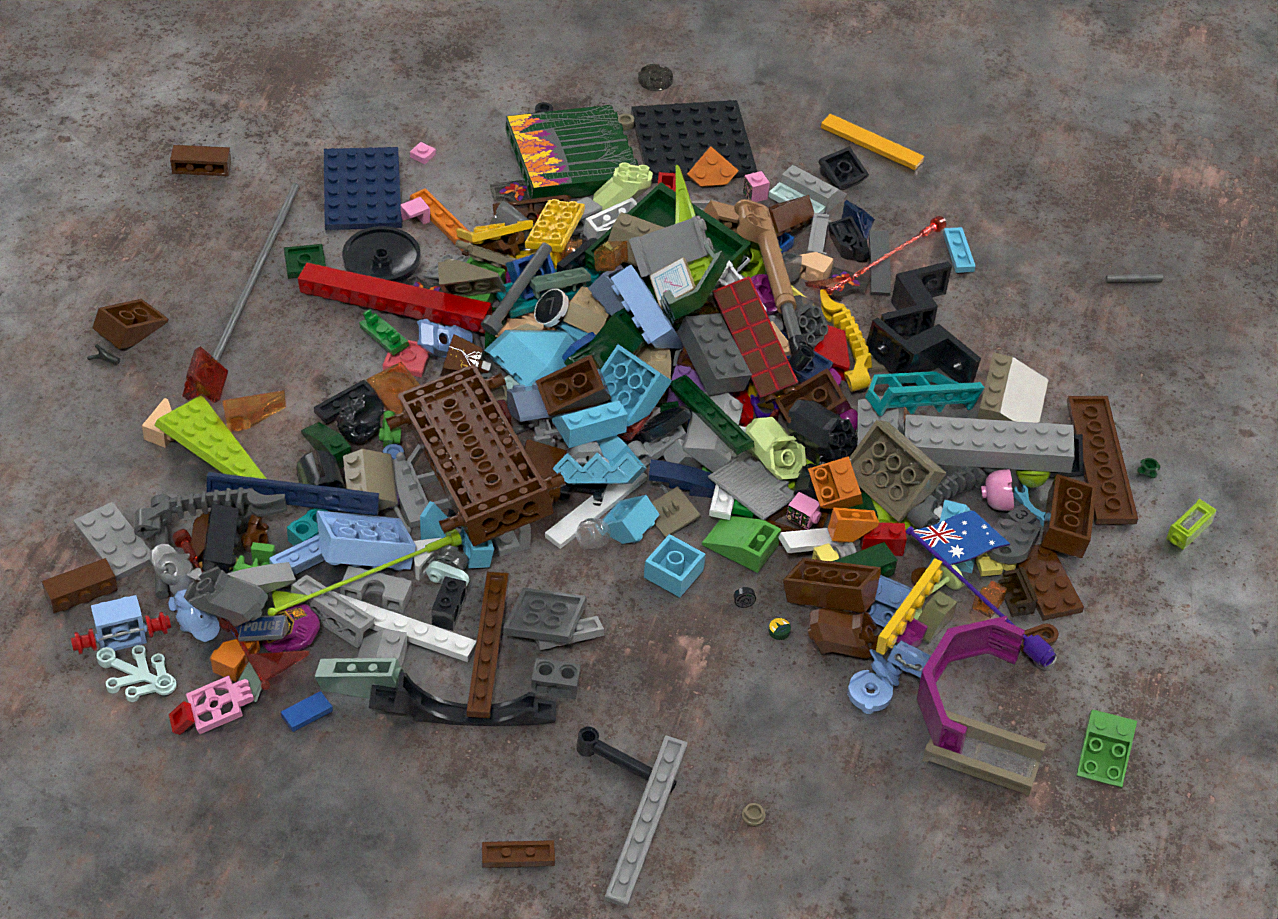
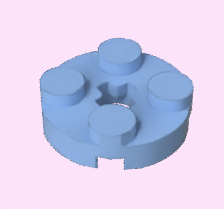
M862 670L851 677L847 695L856 707L866 714H872L874 711L885 709L890 704L893 696V685L887 678L880 677L877 673H869V670ZM866 688L869 690L874 689L875 691L874 693H868Z

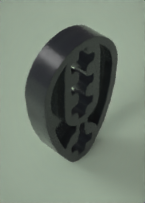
M687 406L667 409L650 418L639 429V434L645 442L652 441L685 423L692 417V413Z

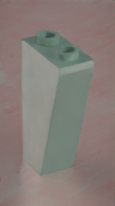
M397 658L320 659L315 678L322 691L370 699L372 684L395 688L399 672H404V669Z

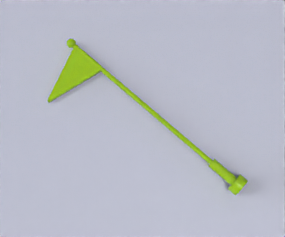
M457 529L447 532L446 537L425 545L423 549L309 595L273 590L271 594L275 608H269L267 614L275 616L279 611L424 552L430 553L447 545L459 546L462 544L461 536Z

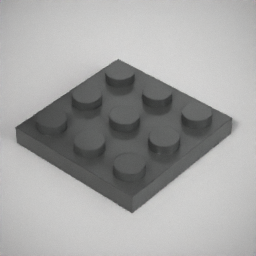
M523 588L503 627L504 635L569 644L587 604V598L582 595Z

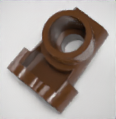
M253 514L248 521L247 532L241 537L242 546L249 553H251L253 542L268 543L267 531L269 526L262 522L261 517Z

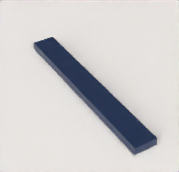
M212 472L207 474V492H214V490L225 491L227 488L231 490H237L239 487H243V489L252 488L257 493L263 495L285 494L287 505L375 516L379 512V493Z

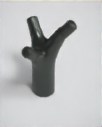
M98 344L95 347L99 353L87 357L88 360L102 359L114 365L120 363L119 357L110 354Z

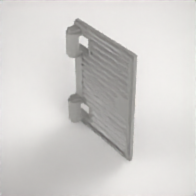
M745 451L708 476L709 479L761 520H765L796 496L793 494L794 490L792 491L788 488L789 482L787 480H778L761 460L757 462L752 460V453L749 451Z

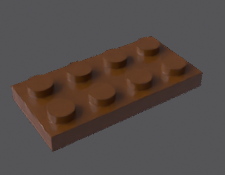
M1041 544L1034 545L1028 558L1020 563H1016V569L1024 567L1037 596L1036 609L1042 621L1083 613L1084 606L1056 552L1041 546Z

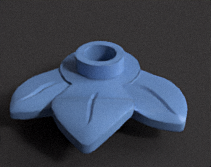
M871 649L870 654L874 658V662L871 663L872 669L880 677L887 678L892 685L898 686L900 684L898 679L902 669L886 661L880 653Z

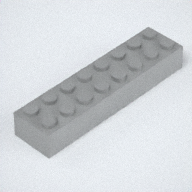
M906 415L904 436L939 465L1071 473L1074 461L1073 425Z

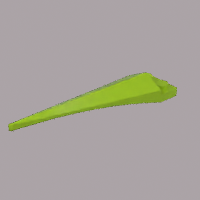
M678 165L675 166V224L696 216ZM708 256L687 262L695 286H697L710 265Z

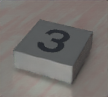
M1021 504L1008 512L1006 518L1015 522L1032 524L1036 521L1037 516Z

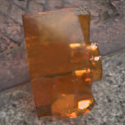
M991 581L987 587H982L980 593L998 609L1004 602L1007 589L999 583ZM975 595L972 609L991 619L995 612Z

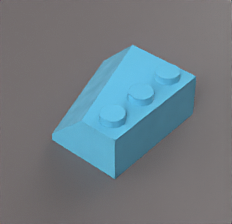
M619 344L601 369L611 395V402L620 401L628 414V427L650 415L672 382L671 379Z

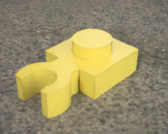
M982 554L975 559L981 576L1001 575L1003 569L1008 571L1016 568V563H1000L991 559L987 554Z

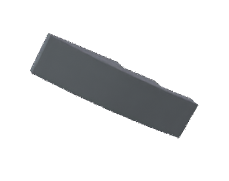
M869 230L870 295L890 296L888 231Z

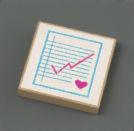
M684 257L649 275L661 309L663 308L660 300L662 299L663 292L670 290L676 299L696 288L687 260Z

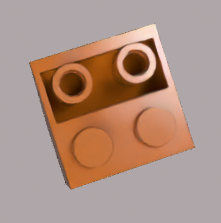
M849 456L808 469L820 508H849L863 503L861 491Z

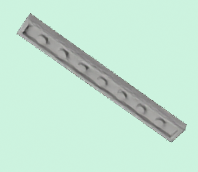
M665 735L606 891L605 901L628 907L688 742Z

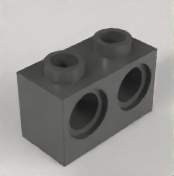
M536 658L531 679V692L576 699L581 664Z

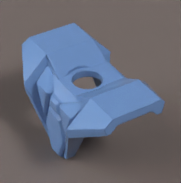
M428 319L417 321L419 325L417 345L428 352L429 355L446 358L453 334L473 343L472 333L459 326L444 327L431 323ZM446 336L447 343L442 344L439 337Z

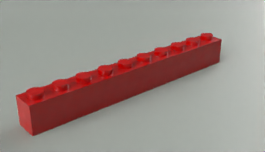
M306 263L298 277L301 293L416 319H428L431 322L449 326L456 325L463 329L485 333L481 322L486 315H492V304L490 302L312 263Z

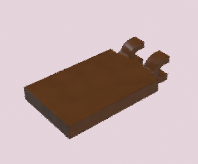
M529 439L526 440L524 446L526 453L543 479L557 474L552 468L567 453V450ZM561 486L548 491L551 504H553V501H558Z

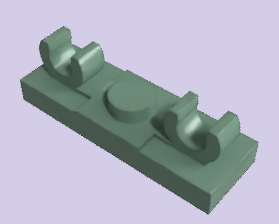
M581 267L536 276L528 284L533 289L534 296L539 299V293L543 290L545 294L552 288L560 290L570 286L573 291H576L578 283H580V287H586V282L591 281V274Z

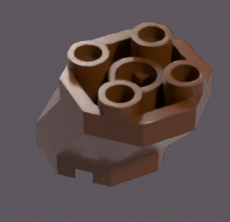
M827 607L809 612L810 628H808V635L812 641L815 640L821 654L836 652L869 658L872 657L870 650L876 651L879 635H874L873 630L877 629L868 612L856 614Z

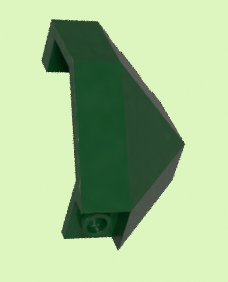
M708 243L704 247L710 265L696 288L676 299L670 290L663 292V296H661L660 303L671 326L683 321L684 317L694 316L701 311L727 267L723 252L717 253L715 249L712 250Z

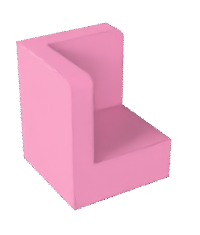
M421 197L400 205L402 220L417 216L423 224L430 222V207Z

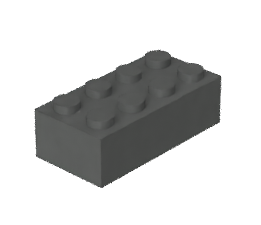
M721 314L684 317L677 334L708 395L744 391L752 374Z

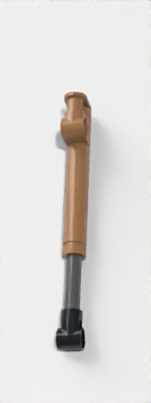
M740 200L734 206L736 214L739 215L737 232L742 238L759 244L776 308L783 316L789 337L788 346L791 357L788 361L794 370L801 372L814 358L815 353L807 346L806 339L800 331L795 314L797 304L767 206L751 200Z

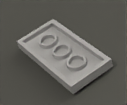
M113 502L74 520L75 527L99 559H107L116 581L152 564L150 560L151 550L140 537L135 535L133 527Z

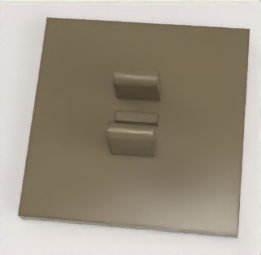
M678 487L652 502L660 514L654 521L655 526L665 538L701 516Z

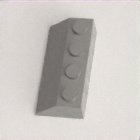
M729 393L708 395L739 425L743 404ZM692 411L682 450L709 470L715 472L730 461L732 450Z

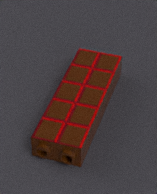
M750 276L713 290L712 298L718 312L721 314L752 374L750 383L759 403L765 402L769 404L783 394L786 395L791 391H796L794 387L798 386L797 378Z

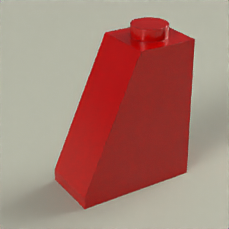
M827 325L828 333L824 335L822 341L816 344L814 351L832 361L833 365L831 368L836 370L841 376V380L846 381L844 372L849 371L850 362L845 331Z

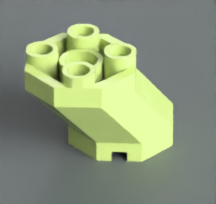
M621 163L618 168H615L614 176L594 193L593 201L602 206L603 211L627 199L633 198L636 200L651 187L653 173L649 171L647 165L635 166L629 163Z
M773 417L756 418L752 423H749L745 433L754 441L755 447L748 450L752 453V456L757 460H761L778 480L797 478L802 466L806 465L805 447L802 444H798L795 441L797 439L794 436H790Z

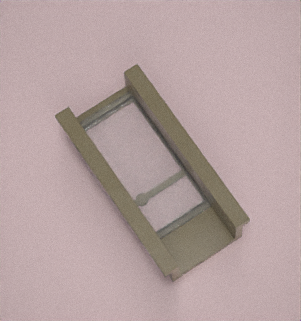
M945 710L949 719L968 727L962 755L935 746L930 738L922 761L937 763L1026 794V797H1029L1046 744Z

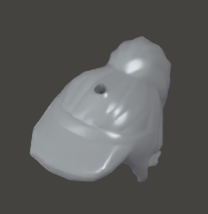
M159 544L150 551V560L157 576L161 581L169 585L173 595H176L177 591L187 589L194 580H201L199 576L202 574L200 568L193 570V565L187 559L190 557L189 553L178 554L169 544Z

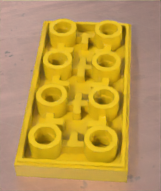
M548 200L525 241V248L538 250L542 243H547L552 247V251L563 252L585 211V204L577 203L576 201Z

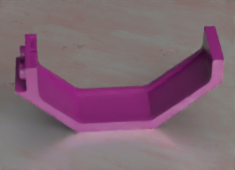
M1008 616L948 628L924 666L917 701L935 746L962 755L968 728L947 717L936 683L947 665L953 661L982 654H991L1014 665L1017 662L1025 630L1007 623Z

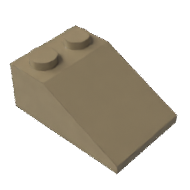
M454 259L438 262L439 285L444 293L468 297L506 291V287L497 272Z

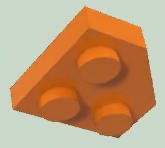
M710 146L686 175L699 187L726 186L739 170Z

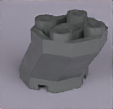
M796 295L794 296L797 304L795 314L801 334L805 337L807 346L814 347L828 333L827 322L822 310L814 305L813 300Z
M218 567L203 572L199 576L201 580L197 584L193 581L188 586L184 595L186 601L194 608L222 617L235 628L249 620L254 621L258 619L262 614L261 609L268 600V595L259 586L227 575Z

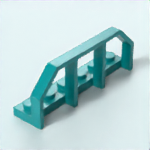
M936 371L876 374L869 384L865 398L879 416H883L887 408L906 407L910 414H914L918 406L931 405L938 412H942L947 404H964L968 410H972L985 387L981 382L958 383ZM929 382H934L938 385H930ZM901 383H916L918 386L903 387ZM888 384L890 387H888L883 398L880 400L873 391L875 385Z

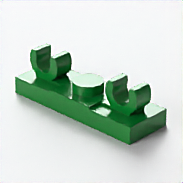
M370 309L363 313L365 319L359 322L360 328L391 355L394 356L409 346L408 340L376 313L372 314Z

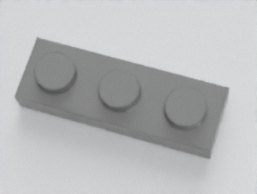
M598 616L580 619L569 644L604 636V628ZM535 639L540 650L566 644Z

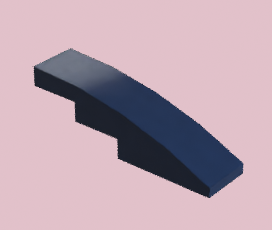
M653 459L650 461L649 481L668 482L669 488L674 489L678 487L679 489L690 490L689 496L713 498L716 483L708 478L712 474L711 472L673 462Z

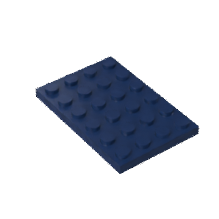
M398 147L324 149L325 230L367 229L378 226L402 228Z

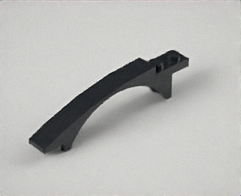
M399 672L395 688L372 684L370 689L369 709L413 715V721L466 726H520L555 723L556 701L536 699V693L528 692L513 700L492 704L490 718L467 717L468 704L436 697L417 686L407 673Z

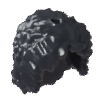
M364 393L362 397L352 399V402H347L341 408L340 414L337 417V427L342 436L349 442L359 444L367 441L381 428L380 418L385 412L383 409L385 405L378 397V394L369 393L367 395Z

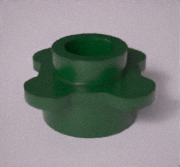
M1153 458L1142 459L1140 462L1141 467L1137 469L1138 473L1150 478H1156L1158 475L1157 470H1160L1161 466Z

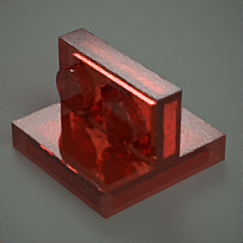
M201 346L194 350L185 378L187 381L184 384L185 388L182 396L190 400L203 393L209 400L216 403L220 401L228 370Z

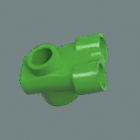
M393 411L384 412L382 428L379 429V441H383V447L390 444H400L401 428L397 427L390 431L385 419L394 416L395 412Z

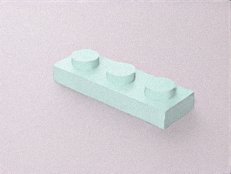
M779 182L769 191L768 197L781 203L805 195ZM810 198L814 213L823 214L826 206Z

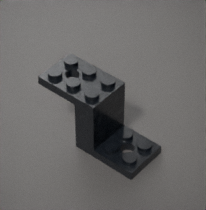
M949 261L896 274L891 303L896 311L881 314V320L905 340L934 326L938 305L932 297L945 295L947 292L952 269Z
M876 318L872 320L866 341V346L869 349L868 353H871L873 358L892 374L930 372L940 368L958 383H974L981 357L940 324L905 340L881 319Z

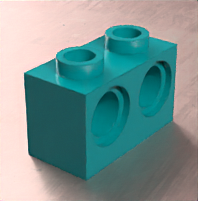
M311 509L298 520L291 522L287 526L288 541L295 546L318 535L316 514L317 511H327L326 509Z

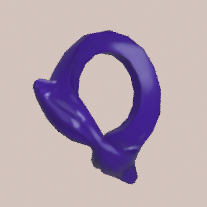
M750 395V403L754 406L757 418L774 417L778 413L779 406L776 401L772 402L774 411L766 414L758 408L759 400L757 396Z

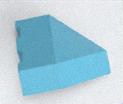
M505 330L484 351L496 365L502 367L519 385L527 387L532 386V383L536 382V380L566 367L562 356L575 341L564 331Z
M617 435L597 440L604 458L599 453H596L582 467L567 453L552 468L556 473L561 472V475H563L564 480L568 484H632L647 469L629 446Z

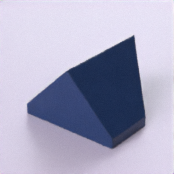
M846 199L842 219L852 216L862 236L867 240L869 230H871L875 219L864 209Z

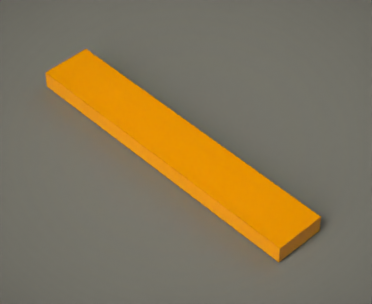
M829 114L821 123L822 129L912 170H916L924 161L923 155L832 114Z

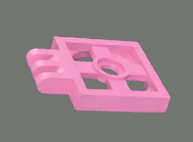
M227 676L186 694L188 702L191 703L196 729L199 734L243 716L240 707L254 700L247 679L233 684L231 678ZM215 690H226L229 693L219 696L216 695ZM206 695L205 702L198 705L199 701ZM218 701L216 707H210L211 702ZM232 702V710L222 715V706ZM206 712L212 713V720L204 722L199 719L201 714Z

